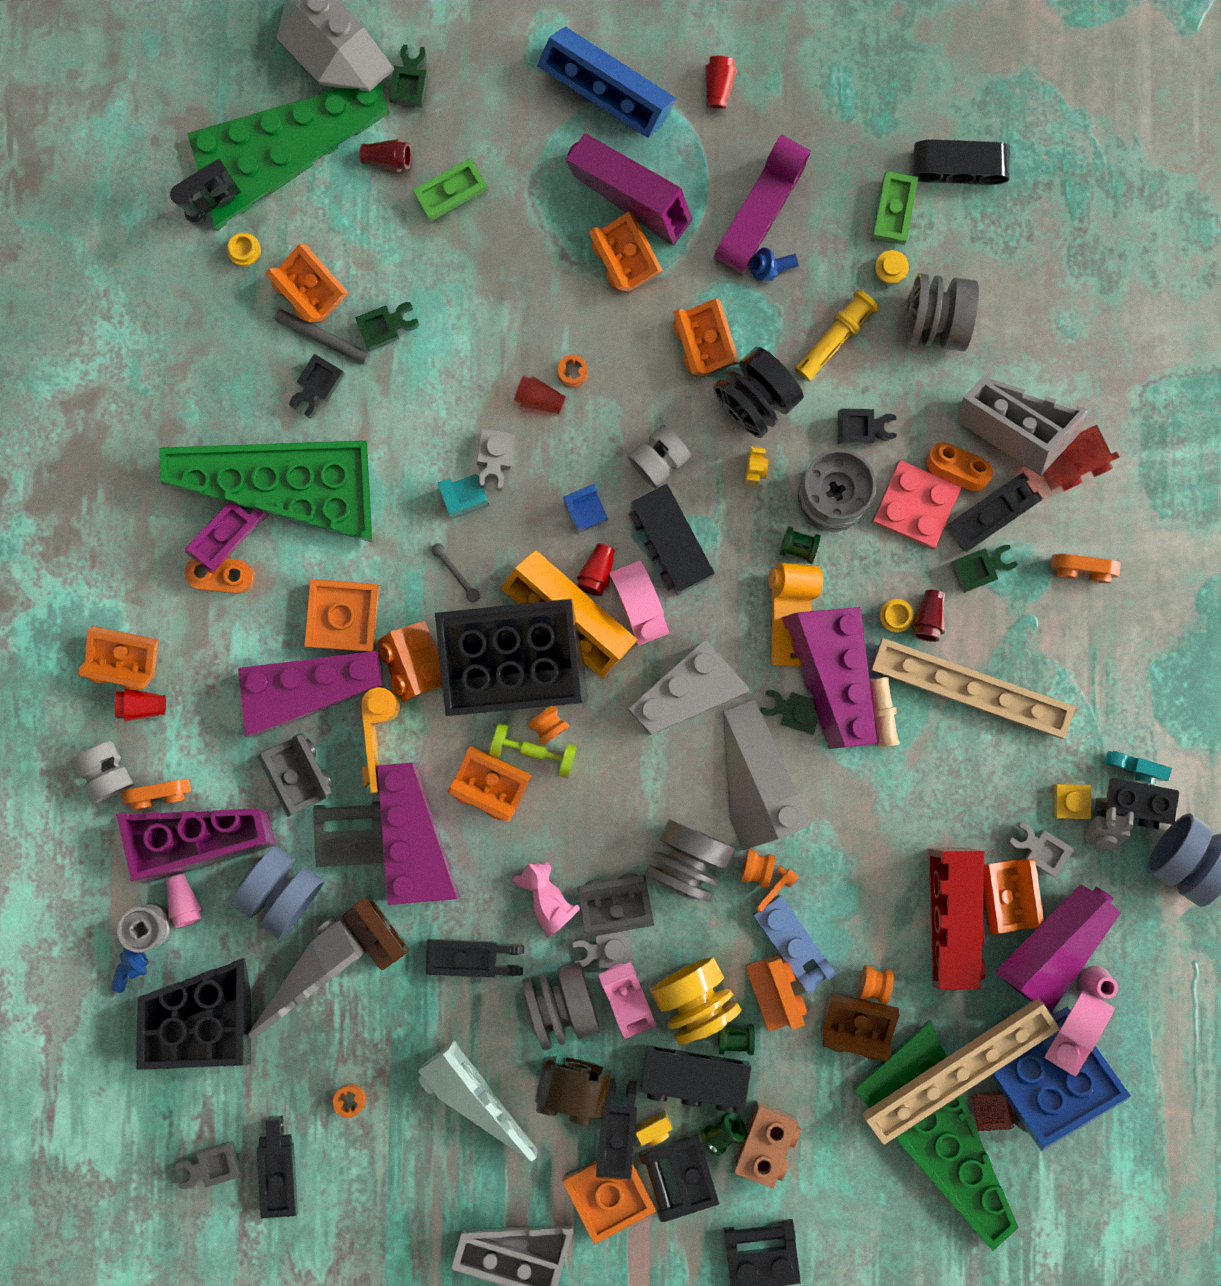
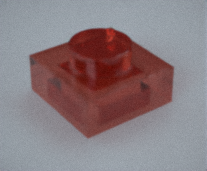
M1002 1092L975 1093L972 1096L978 1131L1013 1129L1015 1124L1012 1107Z

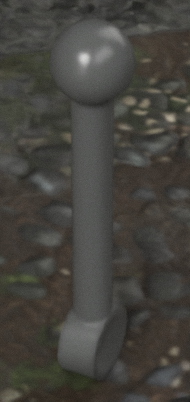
M440 543L434 544L432 546L433 555L441 558L467 592V599L470 602L478 601L480 597L479 591L471 588L444 553V546Z

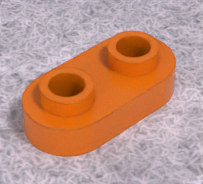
M940 442L935 444L926 456V466L932 474L970 491L977 492L985 489L993 477V469L985 459L949 443Z
M1053 554L1050 569L1057 571V577L1076 579L1078 574L1091 576L1090 581L1111 583L1112 578L1119 577L1120 562L1071 554Z
M227 558L213 574L207 570L203 578H198L196 575V571L201 565L194 559H191L187 563L184 572L187 582L192 587L203 591L242 594L247 592L255 581L252 567L240 559ZM239 570L241 574L240 579L232 582L230 579L231 572Z
M181 779L123 790L120 793L122 804H130L132 811L152 807L151 800L164 798L165 804L185 801V794L191 793L189 779Z

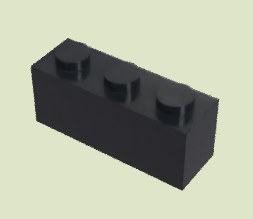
M668 484L631 502L630 508L632 512L628 513L629 519L636 531L642 529L648 541L643 543L651 560L655 561L658 559L664 571L659 573L668 591L674 589L678 596L714 576L715 573Z
M647 1045L640 1085L641 1092L647 1093V1098L655 1101H667L668 1097L681 1099V1104L687 1106L701 1107L702 1102L716 1104L715 1109L719 1111L734 1113L736 1108L745 1109L751 1065L748 1061Z

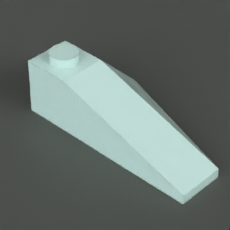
M455 1040L451 1041L420 1066L418 1072L421 1076L418 1080L428 1094L435 1093L441 1101L529 1161L537 1158L538 1149Z

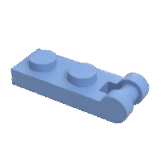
M781 895L770 901L761 913L756 911L752 914L785 962L789 961L794 975L808 994L817 989L816 985L825 978L829 981L837 975ZM813 959L818 967L807 974L802 966Z

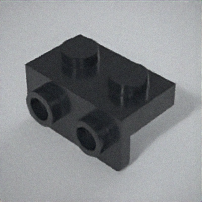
M1111 778L1109 780L1107 798H1096L1094 811L1105 813V818L1107 810L1111 807L1116 808L1117 816H1125L1128 812H1134V819H1139L1138 826L1159 829L1160 823L1175 824L1179 791Z

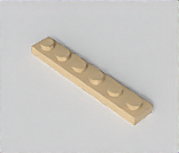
M885 638L880 639L870 671L1060 739L1066 738L1076 708L1070 704Z
M1038 997L862 1114L877 1137L885 1145L1060 1030V1028Z

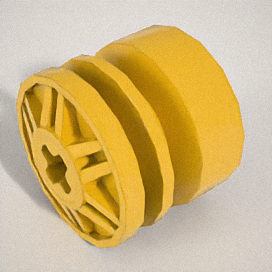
M713 956L698 960L676 971L650 989V993L661 1012L677 1008L678 1012L667 1022L669 1029L682 1027L674 1034L678 1045L701 1040L718 1032L742 1011L737 1001L724 1004L733 996L731 989L714 992L713 988L724 979V976Z

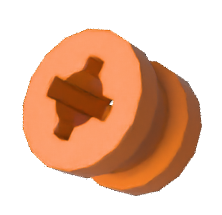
M550 706L527 723L531 730H536L538 733L539 742L542 746L570 727L566 721L559 718L556 706Z
M748 848L741 870L740 882L748 883L754 881L758 882L760 887L768 888L776 856L772 854L758 855L756 850Z
M865 965L860 976L858 998L863 1000L874 998L880 1004L887 1005L893 989L894 972L887 969L880 972L876 971L873 966Z

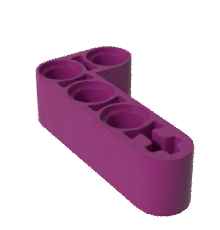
M783 134L779 136L767 158L765 168L714 254L715 259L742 274L745 272L752 257L757 252L802 175L811 150Z

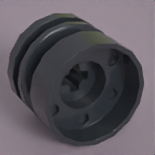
M756 346L739 362V367L744 377L730 370L725 376L727 381L720 379L713 386V390L729 416L750 434L761 439L768 432L767 426L774 427L778 422L773 408L781 414L787 415L803 400L804 395L799 384L788 369L770 352Z

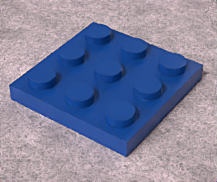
M1068 1006L1051 1015L1060 1029L1070 1013ZM1060 1030L990 1075L1040 1151L1045 1150L1127 1101L1131 1096L1096 1046L1090 1052L1076 1077L1044 1058Z

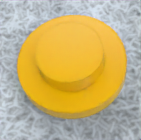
M238 233L228 241L227 254L234 264L246 267L254 264L259 259L261 246L252 234Z
M895 250L883 252L875 263L877 277L887 284L901 282L909 270L907 258Z
M891 599L882 606L879 617L884 628L898 633L905 631L911 626L914 620V611L907 601Z

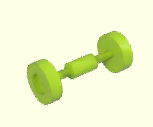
M498 723L489 755L499 758L504 745L521 750L520 754L542 761L544 758L561 762L558 776L568 779L578 746L568 743L564 756L546 751L547 747L527 741H524L522 744L506 739L509 725Z

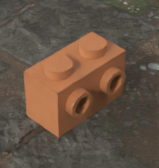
M756 1100L746 1126L747 1137L739 1144L732 1163L734 1173L774 1189L776 1181H782L786 1174L788 1160H785L788 1149L789 1147L794 1148L800 1136L801 1128L797 1127L799 1122L795 1115Z

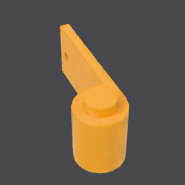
M778 563L774 569H771L768 577V584L770 589H772L771 666L802 667L799 657L796 658L792 644L794 643L789 629H785L781 617L797 612L812 611V600L818 598L822 590L823 573L818 565Z
M380 687L370 689L365 693L361 706L368 766H362L363 785L366 787L370 783L371 793L379 792L377 766L380 765L375 724L390 722L400 712V701L397 695L388 689Z

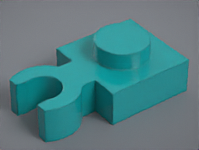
M1108 751L1104 763L1136 774L1134 780L1155 786L1156 781H1169L1172 771L1171 767L1142 758H1135L1118 751Z

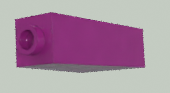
M586 133L578 142L571 146L565 160L574 177L625 213L628 211L633 212L639 223L673 246L676 244L693 220L681 187Z
M1080 884L997 969L995 974L1030 1002L1039 997L1051 1014L1121 914L1111 904L1114 898L1098 887H1095L1092 891Z

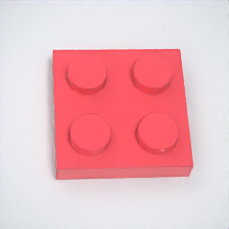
M899 460L872 523L928 548L935 549L961 487Z

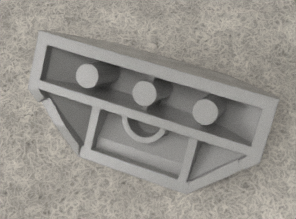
M287 0L284 3L276 39L320 85L338 88H359L360 91L370 92L394 71L393 66L366 29L338 0Z

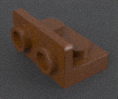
M370 895L361 899L342 915L346 924L381 970L395 963L410 950Z

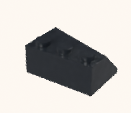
M245 958L137 997L136 1070L242 1066L251 1064V1038L248 1036L251 1031V989Z

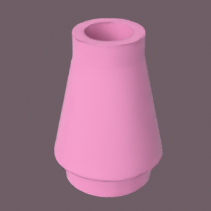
M181 874L166 879L169 921H173L174 928L186 927L201 921L200 912L203 909L193 893L186 875Z
M1088 967L1080 975L1079 988L1081 992L1084 989L1101 1000L1112 998L1118 992L1117 982L1103 967Z

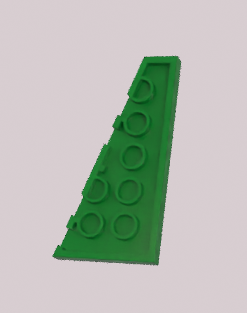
M381 83L370 92L360 91L359 88H340L187 133L198 171L220 159L241 191L229 205L216 207L210 211L217 231L227 225L226 222L241 212L243 214L252 208V204L268 193H274L313 166L314 161L326 153L328 155L331 154L346 139L354 134H360L389 114Z
M367 440L159 448L160 481L163 485L372 542Z
M928 1020L891 1053L889 1061L883 1060L852 1088L869 1108L947 1058L938 1040L932 1021ZM961 1094L895 1138L991 1250L994 1251L1019 1227L1003 1189L997 1180L992 1168L993 1165L981 1142L979 1132L963 1094Z

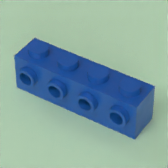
M566 26L549 37L537 64V67L647 138L663 126L676 100V97Z

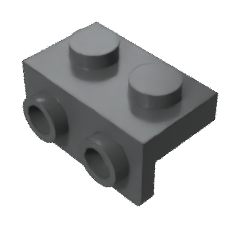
M302 733L257 756L287 817L325 800L332 794L330 777L325 770H320L315 760L316 750L309 739L305 740Z
M625 874L617 880L606 882L603 880H591L585 883L584 886L578 887L586 938L654 926L645 875Z

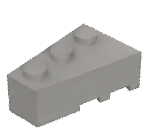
M983 377L963 397L957 422L1041 476L1079 435L1088 409L1077 406L1076 410L1055 404L1056 399L1047 396L1045 400L1024 394V389Z
M704 640L629 707L628 711L652 735L746 694L751 689L714 648Z
M573 1225L463 1229L451 1270L503 1286H558L574 1229Z

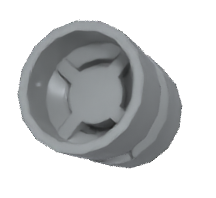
M662 425L649 436L648 445L641 443L627 457L637 472L653 488L657 489L670 477V469L678 470L692 456L681 439L669 427Z
M113 741L95 746L71 760L78 777L87 781L84 789L93 805L120 794V791L127 790L134 785L126 767H119L118 765L121 757Z
M153 903L128 910L121 916L117 924V935L120 943L132 952L143 953L164 945L171 938L174 931L173 921H169L168 909Z

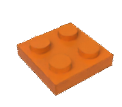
M310 579L304 647L358 652L374 651L380 585Z
M597 1160L562 1178V1182L594 1245L656 1212V1207L633 1163L631 1181L596 1178Z

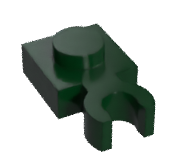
M402 45L400 55L404 66L393 67L394 71L388 97L390 103L423 108L428 74L426 70L419 69L425 65L427 60L424 47H420L419 56L412 59L408 57V45Z
M411 302L400 304L396 311L391 314L385 305L355 317L368 351L399 340L400 338L396 330L402 328L411 331L419 327L417 318L411 321L403 319V315L406 312L413 310Z
M1010 545L998 547L990 557L986 548L952 561L964 593L998 580L995 570L1007 572L1018 565L1017 561L1005 564L1001 560V554L1011 549Z
M767 690L765 692L766 696L775 699L776 705L773 709L761 707L760 711L763 715H783L780 725L814 735L819 720L814 708L816 707L814 699L791 692L788 701L783 700L781 694L777 691Z

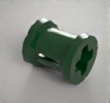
M788 526L779 555L785 556L790 554L806 559L808 564H813L821 535L809 536L796 532L793 527ZM793 542L806 545L807 548L793 545Z
M748 1023L747 1027L725 1026L718 1031L719 1055H724L726 1051L747 1052L748 1055H754V1024Z
M730 1112L722 1116L721 1121L716 1125H707L701 1131L703 1146L711 1155L717 1156L722 1155L731 1144L741 1143L747 1137V1128L741 1117L736 1113Z

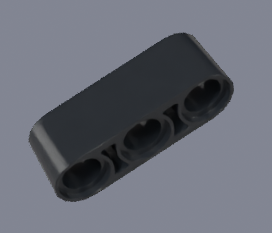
M921 140L914 144L913 176L919 177V182L1003 184L1009 181L1010 145L1003 142Z

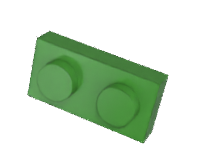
M469 158L414 188L413 192L431 222L488 191V186L472 158Z
M889 171L885 172L872 239L905 245L919 177Z

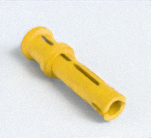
M859 289L853 293L854 298L843 311H838L835 314L834 323L794 367V370L804 380L806 379L808 382H811L817 372L834 355L849 336L857 335L861 330V324L871 313L875 314L879 310L877 303L867 293Z

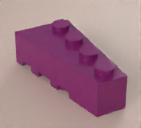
M861 608L797 612L781 617L785 629H789L794 643L792 648L796 658L799 657L806 676L803 678L807 689H810L816 704L814 708L829 749L877 744Z
M377 651L238 668L245 737H257L270 730L283 727L304 717L361 697L370 689L376 687L384 688L380 654Z
M417 764L378 765L387 905L458 899L460 894L451 872V866L445 853Z
M261 809L116 814L131 881L145 884L276 846L269 814Z

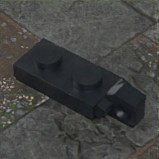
M270 1116L265 1121L266 1136L259 1137V1146L256 1148L261 1219L290 1217L298 1214L292 1134L284 1135L283 1116Z

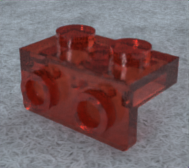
M1095 425L1080 432L1047 468L1043 476L1051 491L1061 486L1065 492L1083 483L1080 477L1092 472L1095 478L1112 470L1111 463L1120 458L1117 451L1111 454L1098 425Z

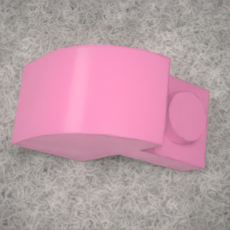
M641 560L610 572L611 580L626 613L632 633L638 639L636 641L638 646L670 634L663 616L662 606Z
M631 962L613 965L606 972L598 975L625 1039L657 1027Z
M1083 989L1044 1058L1076 1077L1104 1031L1115 1008Z

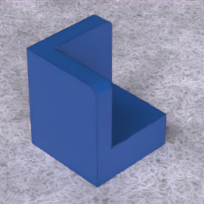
M595 484L563 497L564 505L577 534L608 521V517L597 495Z

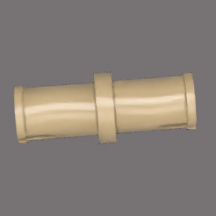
M889 677L869 680L878 747L900 744L894 714H897V708L892 705L888 682Z

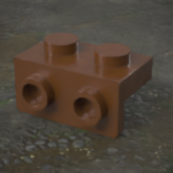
M831 993L821 1025L822 1046L836 1052L862 1055L870 1060L889 1061L891 1057L890 1044L900 1016L899 1008Z

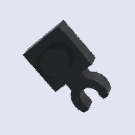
M314 354L297 380L298 385L304 389L302 392L292 396L289 403L290 407L295 410L300 402L307 401L309 406L304 414L309 419L312 418L317 411L316 401L320 397L328 402L343 378L344 371Z
M874 409L838 410V444L870 445L875 443V436L883 441L894 439L897 437V433L886 432L884 423L896 420V415L885 414L874 419Z

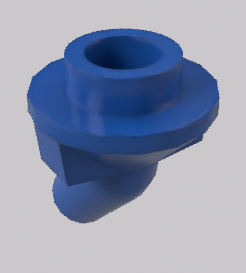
M763 247L756 252L750 263L751 271L757 281H772L778 276L777 272L799 266L796 253L775 259L773 252L769 248Z
M124 947L123 952L119 955L121 963L117 966L111 989L114 992L121 993L125 990L128 976L134 979L139 975L144 976L147 974L146 965L149 964V961L144 952H132Z

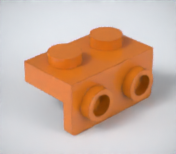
M628 211L602 229L594 227L589 231L593 240L591 241V247L597 257L603 260L607 268L605 272L606 277L614 288L631 292L663 272L633 212Z
M298 244L279 268H269L265 273L272 281L273 289L289 300L294 306L295 314L300 319L309 323L325 321L349 294L306 244Z
M712 299L686 311L682 309L673 311L675 318L673 329L677 338L682 340L685 350L683 361L689 372H692L693 375L706 377L739 364L740 361L719 299Z
M426 621L391 631L378 640L380 657L388 666L392 676V688L399 695L402 702L442 688L439 654Z
M91 626L87 630L85 662L78 668V676L87 677L95 683L111 682L120 684L129 690L145 689L156 674L159 639Z
M470 746L447 792L455 796L463 804L473 805L485 811L494 819L509 822L520 803L532 775Z
M1011 859L984 864V894L990 934H1001L1021 929H1037L1044 922L1035 860Z
M776 954L746 965L745 968L767 1029L773 1031L788 1025L794 1030L805 1026L802 1016L807 1014V1010L801 995H794L790 983L795 981V977L789 961L782 962V959Z

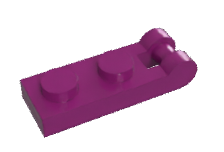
M227 503L185 548V553L213 574L257 525L270 514L253 510L248 514L242 509V506Z

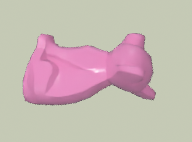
M548 862L543 864L529 863L522 871V876L516 875L512 878V881L518 887L533 892L536 918L545 931V937L550 938L580 910V907L569 904L564 899L560 889L549 881L552 868Z

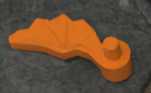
M781 865L776 869L782 877L757 904L756 910L759 913L764 910L784 885L791 887L797 881L799 876L793 870H786Z

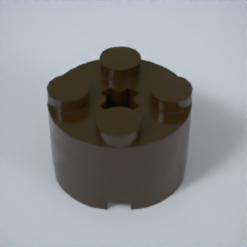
M557 1056L544 1057L535 1096V1102L537 1103L536 1111L549 1116H556L557 1112L570 1115L569 1120L571 1122L589 1125L591 1119L602 1117L612 1072L608 1070L602 1073V1066L584 1060L566 1057V1062L561 1064L556 1063Z

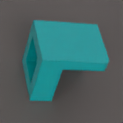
M477 474L452 482L450 478L438 482L451 519L490 506L484 489L478 486L479 476Z

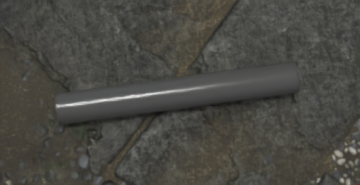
M281 308L275 316V321L363 365L370 358L369 352L309 322L303 321Z

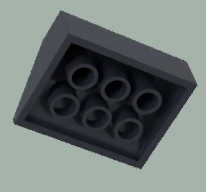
M572 598L435 613L445 716L578 704L588 701L585 667Z

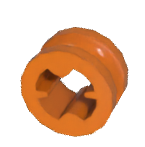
M567 355L558 364V377L564 386L576 388L586 381L588 370L586 362L582 357ZM573 364L575 368L577 364L581 367L578 370L579 376L572 379V375L569 378L565 376L567 365Z
M347 1084L341 1087L333 1097L335 1112L344 1118H352L358 1115L366 1104L364 1090L355 1084ZM350 1092L356 1095L354 1097L355 1103L358 1104L356 1109L354 1106H351L349 1109L343 1107L345 1104V1100L341 1098L343 1093L345 1096Z

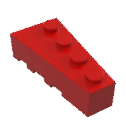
M929 848L932 986L938 990L981 989V980H985L986 969L985 962L982 959V945H984L985 940L983 928L985 851L972 848Z

